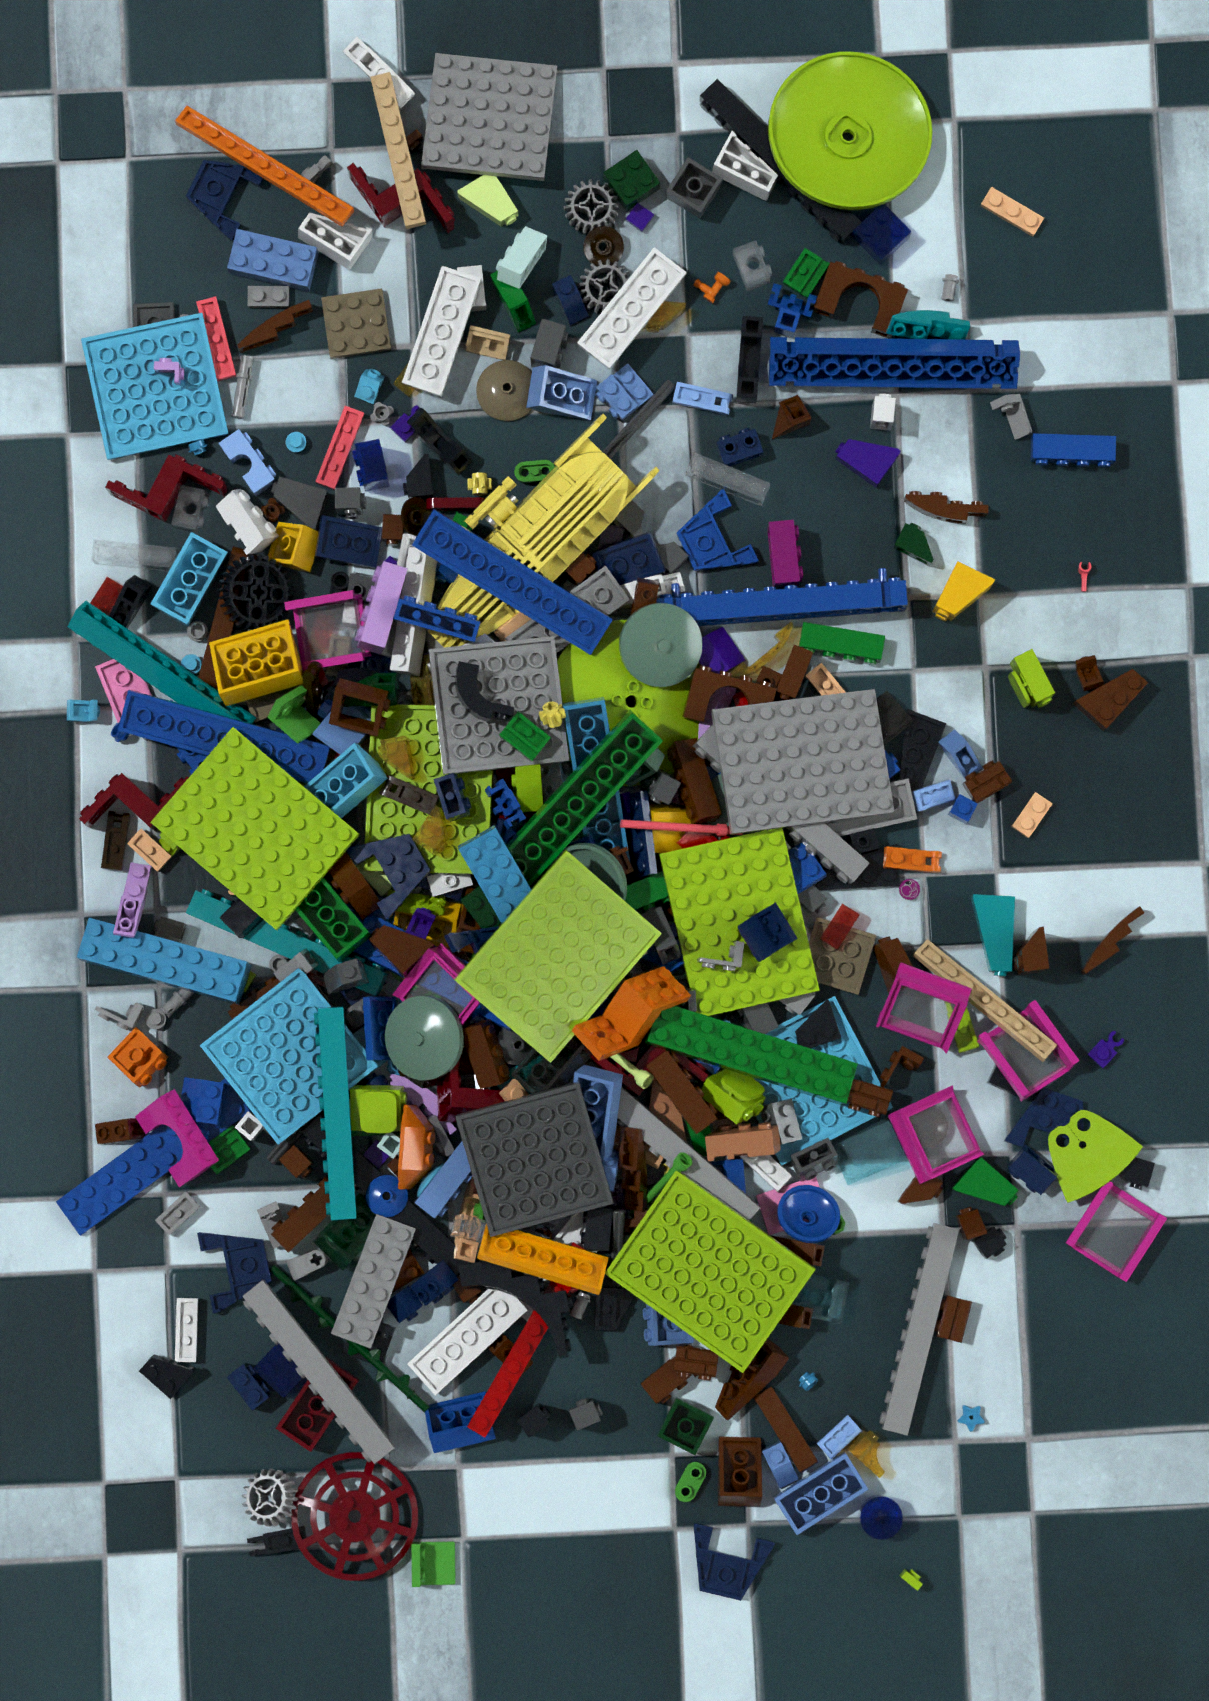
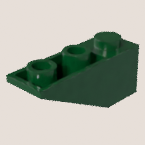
M375 673L356 682L389 691L387 699L391 700L390 706L397 705L400 694L397 673ZM345 696L343 707L378 706V704Z

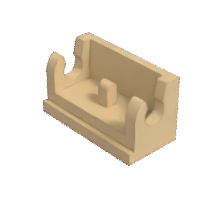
M470 325L466 352L506 360L511 335Z

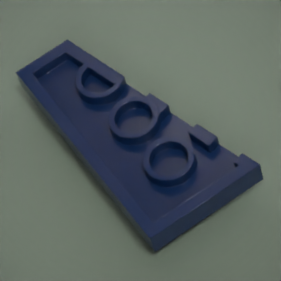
M639 791L630 795V820L651 821L648 791ZM630 828V863L634 870L630 872V881L640 880L657 874L652 830Z

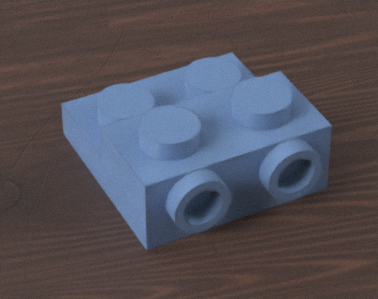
M628 363L614 375L611 374L596 387L597 393L595 394L601 403H607L610 407V414L615 419L619 418L622 422L654 395Z
M646 1304V1307L643 1309V1318L647 1320L644 1339L646 1342L648 1341V1345L694 1343L692 1336Z

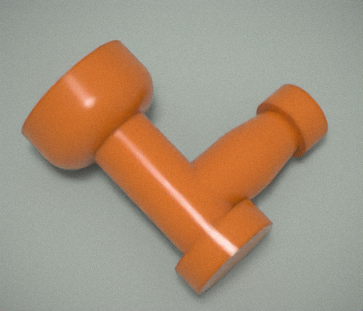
M720 272L716 273L714 277L716 282L712 288L702 283L699 279L693 285L704 292L703 298L712 304L722 286H728L731 282L728 277Z

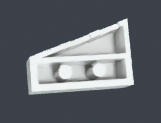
M309 213L298 228V238L310 246L317 247L319 252L350 270L371 241L373 229L367 227L364 229L348 222L342 227L325 216Z
M232 490L216 505L228 526L232 525L237 532L234 535L237 541L242 540L246 546L243 550L246 555L263 552L279 537L275 532V526L266 521L261 509L252 504L250 496L244 490Z

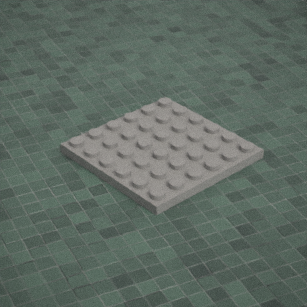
M435 53L421 168L544 181L557 66Z
M554 636L428 650L443 775L515 768L516 766L569 762L564 718H562L560 726L550 728L547 725H543L539 717V712L543 711L542 707L545 703L553 701L557 702L558 705L562 704ZM459 661L480 665L477 676V687L480 694L490 702L514 707L511 718L499 720L494 718L495 715L491 714L490 721L486 722L476 718L464 708L455 689V673ZM518 711L551 737L532 762L499 737V734Z

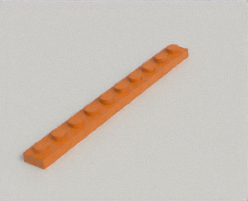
M186 106L176 118L175 123L177 126L343 227L354 213V208L189 106Z

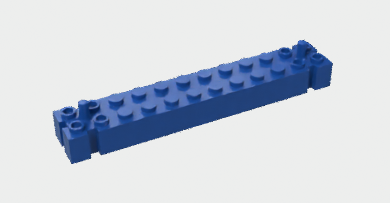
M770 337L769 386H786V381L794 382V386L992 389L993 384H1000L1001 389H1017V367H1019L1020 362L1019 341L1002 340V344H994V340L795 337V342H787V337Z
M886 568L878 569L879 579L867 580V583L859 584V581L854 580L847 581V585H838V582L826 583V586L819 587L814 583L806 584L805 588H797V585L784 586V589L776 590V587L763 588L764 591L746 588L743 589V592L735 593L734 590H723L722 594L705 591L697 596H693V593L680 594L679 584L674 583L671 584L672 594L660 595V598L656 600V603L672 604L684 609L693 617L698 627L875 614L880 612H902L908 606L906 580L894 577L889 578L887 582Z

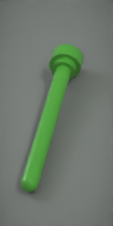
M681 1152L674 1158L673 1167L647 1193V1205L662 1191L676 1170L679 1172L686 1171L692 1165V1159L688 1154ZM634 1210L630 1211L632 1218H634Z

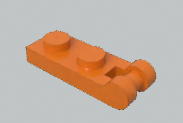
M886 846L884 847L883 868L941 873L939 860L942 858V852ZM926 858H931V865H926Z

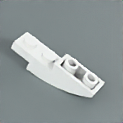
M358 37L343 50L344 54L369 78L387 72L391 73L400 108L415 95L413 90Z
M680 572L644 578L658 581L657 598H660V595L672 594L671 584L674 583L679 584L680 594L685 593ZM636 581L620 585L630 600L615 611L632 608Z

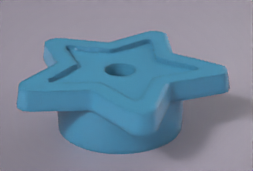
M966 1405L962 1406L963 1415L957 1422L966 1424L970 1432L973 1431L977 1424L985 1423L980 1416V1406L972 1409Z

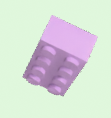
M383 561L381 566L376 567L372 577L375 585L371 586L366 598L369 605H366L365 609H363L360 619L364 623L363 626L360 625L355 636V641H358L357 648L381 654L385 649L408 568Z

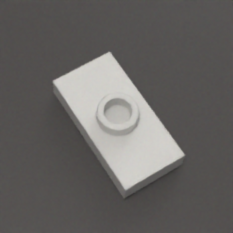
M434 874L427 876L432 897L473 885L470 874Z

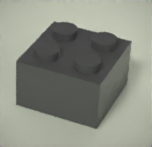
M688 157L666 190V198L701 219L721 188L723 178Z
M545 319L541 320L530 357L531 367L547 365L560 369L563 361V352L561 351L562 348L566 349L569 340V332H566V325Z

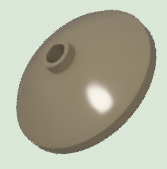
M502 360L488 366L480 375L476 387L477 399L483 411L490 417L505 422L515 421L526 416L532 410L526 408L532 375L530 369L522 363L513 360ZM510 385L511 388L510 390L505 391L503 389V386Z

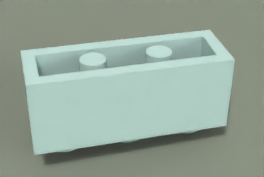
M526 226L521 233H517L514 244L508 246L505 257L497 263V280L520 289L546 250L547 235Z

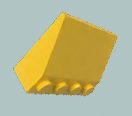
M288 619L209 642L218 693L225 706L303 684L302 664Z

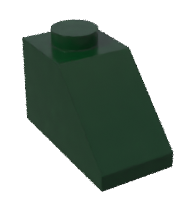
M905 523L893 549L930 567L934 559L925 533L921 531L920 526L914 523H910V525Z

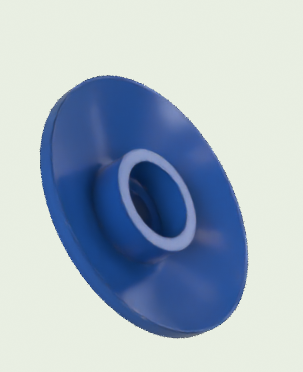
M382 1175L375 1178L369 1184L366 1191V1201L371 1211L383 1217H392L399 1214L405 1208L408 1201L407 1189H398L399 1180L397 1177ZM384 1192L390 1193L389 1200L383 1199Z

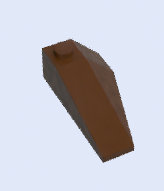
M767 1339L744 1373L731 1365L730 1371L732 1372L728 1382L724 1383L715 1408L726 1420L731 1419L778 1375L789 1357L779 1346Z

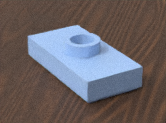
M951 780L941 781L911 791L916 811H923L956 800Z
M847 1415L818 1441L817 1445L832 1459L862 1430Z

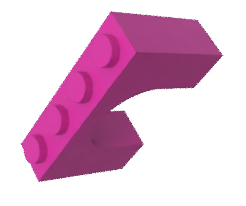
M175 1089L160 1096L135 1116L145 1134L163 1124L169 1126L178 1135L183 1148L182 1158L168 1170L179 1187L194 1180L219 1161Z

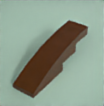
M307 300L289 307L259 325L237 344L240 353L279 341L277 332L295 327L294 318L313 312L310 301Z
M1140 906L1119 921L1101 940L1081 970L1083 975L1120 951L1115 943L1132 932L1128 924L1144 914Z
M621 1126L618 1168L622 1169L621 1189H625L624 1209L647 1211V1166L642 1130L640 1128Z
M772 1386L755 1396V1401L800 1474L817 1464L816 1457Z

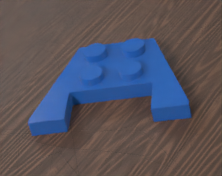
M724 489L720 490L711 501L676 533L694 571L759 562L751 544L731 553L713 515L732 507Z

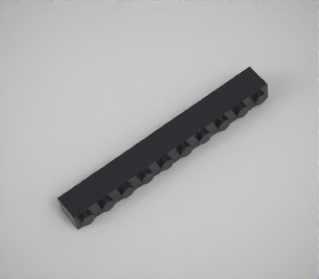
M718 79L700 95L701 108L707 113L710 111L715 116L714 120L721 127L725 126L729 130V135L733 131L743 144H747L750 150L778 175L776 182L778 184L782 183L787 188L786 192L793 199L797 198L801 202V207L807 213L811 212L816 217L815 221L821 227L825 226L830 231V236L836 242L840 241L844 244L861 227L862 222L850 210L820 204L802 194L785 178L771 152L768 128Z
M319 1114L302 1132L305 1135L303 1139L311 1147L316 1145L320 1149L318 1154L324 1160H327V1152H322V1139H326V1133L321 1131L320 1118L324 1117ZM352 1145L354 1188L356 1191L361 1189L365 1193L364 1199L366 1200V1191L369 1184L383 1174ZM384 1192L383 1199L389 1200L390 1193ZM409 1199L405 1208L399 1214L386 1217L416 1228L411 1244L417 1250L421 1247L426 1252L424 1257L430 1263L436 1262L438 1264L444 1260L456 1276L460 1273L459 1265L470 1263L454 1259V1243Z

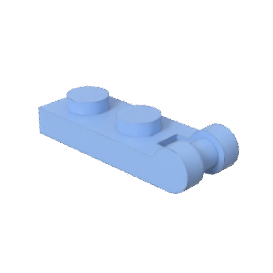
M677 382L672 403L728 416L730 411L728 408L729 402H732L733 395ZM716 398L721 399L720 406L714 404Z

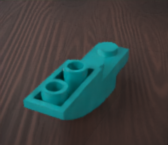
M908 311L893 315L886 333L913 339H927L928 336L944 339L965 340L970 329V321L950 318L949 312Z

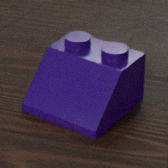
M724 627L702 637V653L699 664L712 668L711 672L717 674L720 671L730 672L746 661Z

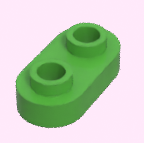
M549 460L520 462L514 470L515 478L520 483L541 482L547 476L542 474L541 471L547 468L550 473L555 468V465ZM527 470L529 474L524 477L521 475V472Z
M694 1461L686 1466L675 1487V1495L680 1501L689 1502L698 1492L706 1476V1469L702 1463ZM693 1469H698L700 1471V1474L697 1477H694L691 1474ZM686 1487L690 1490L688 1495L681 1493L683 1488Z

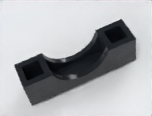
M742 317L736 402L755 404L757 402L763 317Z

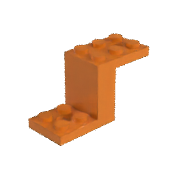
M663 966L625 980L601 1016L575 1025L572 1032L600 1061L638 1046L661 1011L687 1002L691 995L675 979L671 972Z

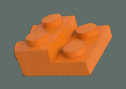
M135 1027L107 1058L140 1088L142 1085L146 1086L151 1082V1075L156 1070H161L166 1066L168 1056L139 1028Z

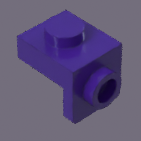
M416 908L405 933L426 940L436 916L426 908Z

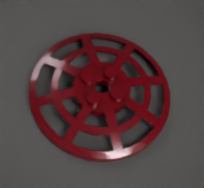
M347 1452L325 1459L304 1477L294 1496L299 1500L293 1501L296 1509L291 1510V1524L299 1549L315 1568L337 1579L361 1581L387 1572L405 1556L416 1535L418 1506L413 1489L406 1477L396 1466L383 1458L376 1463L392 1471L403 1484L393 1491L381 1479L372 1475L375 1465L372 1461L366 1462L364 1472L350 1471L338 1475L332 1463L345 1459H365L361 1452ZM325 1468L330 1480L319 1489L314 1499L302 1496L309 1481L320 1470ZM362 1478L358 1491L346 1492L341 1480ZM372 1481L377 1484L386 1494L374 1500L366 1493L369 1482ZM334 1485L339 1497L335 1499L332 1505L320 1502L323 1494ZM405 1493L409 1496L412 1509L411 1528L398 1525L399 1508L396 1498ZM389 1502L393 1511L392 1523L380 1519L379 1508ZM299 1504L311 1508L310 1523L313 1535L303 1540L298 1527ZM317 1510L329 1513L330 1525L320 1531L317 1525ZM352 1510H358L361 1514V1519L356 1523L351 1522L348 1518ZM377 1528L390 1531L386 1539L376 1548L370 1536L373 1535ZM335 1532L337 1536L343 1539L340 1552L330 1547L323 1538ZM396 1533L408 1536L400 1552L385 1565L379 1553L391 1543ZM318 1542L326 1552L338 1558L335 1569H329L318 1562L310 1554L307 1547ZM351 1542H364L368 1553L360 1555L348 1554ZM372 1558L377 1567V1570L363 1574L342 1573L346 1561H363Z

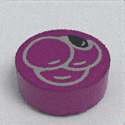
M906 879L899 886V894L905 900H913L920 893V886L913 879Z

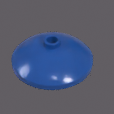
M812 1185L793 1187L781 1197L778 1204L777 1216L781 1227L788 1235L798 1241L805 1243L822 1242L831 1237L838 1228L840 1222L839 1206L827 1191Z

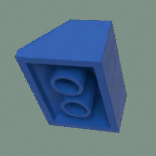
M485 1391L429 1405L430 1408L425 1412L434 1453L496 1439L493 1425L486 1438L467 1428L486 1394Z

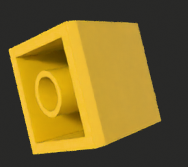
M957 561L932 612L936 614V618L942 621H947V619L953 620L991 588L995 579Z
M649 803L651 821L691 824L690 819L686 815V807ZM652 830L655 853H666L683 849L677 842L685 832Z

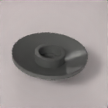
M501 1028L498 1031L497 1038L503 1049L506 1063L519 1065L530 1059L535 1050L513 1030L510 1032ZM516 1041H520L519 1048L514 1047Z

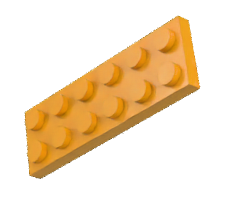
M487 1224L485 1225L477 1259L596 1295H599L601 1292L609 1258L519 1230L490 1237Z

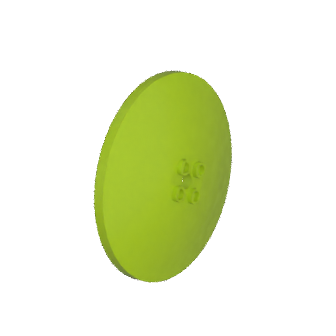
M835 52L809 60L793 71L783 82L771 106L768 120V137L776 164L785 178L798 191L808 198L829 207L861 210L880 206L895 199L916 181L930 153L932 121L928 106L920 90L899 68L870 54ZM846 132L851 133L853 140L846 141L842 135Z
M627 620L612 621L591 655L569 643L557 658L562 703L604 697L610 731L631 710L662 738L663 742L657 748L665 757L659 768L672 774L674 769L667 757L668 748L675 741L699 739V722L682 718L693 672L683 681L667 687L650 686L635 679L625 668L619 652L620 633ZM628 696H633L636 699V705L633 708L626 705V698ZM566 730V738H567L569 762L572 764L571 755H570V748H569V742H568V736H567V730ZM638 782L633 786H638L641 784V782Z

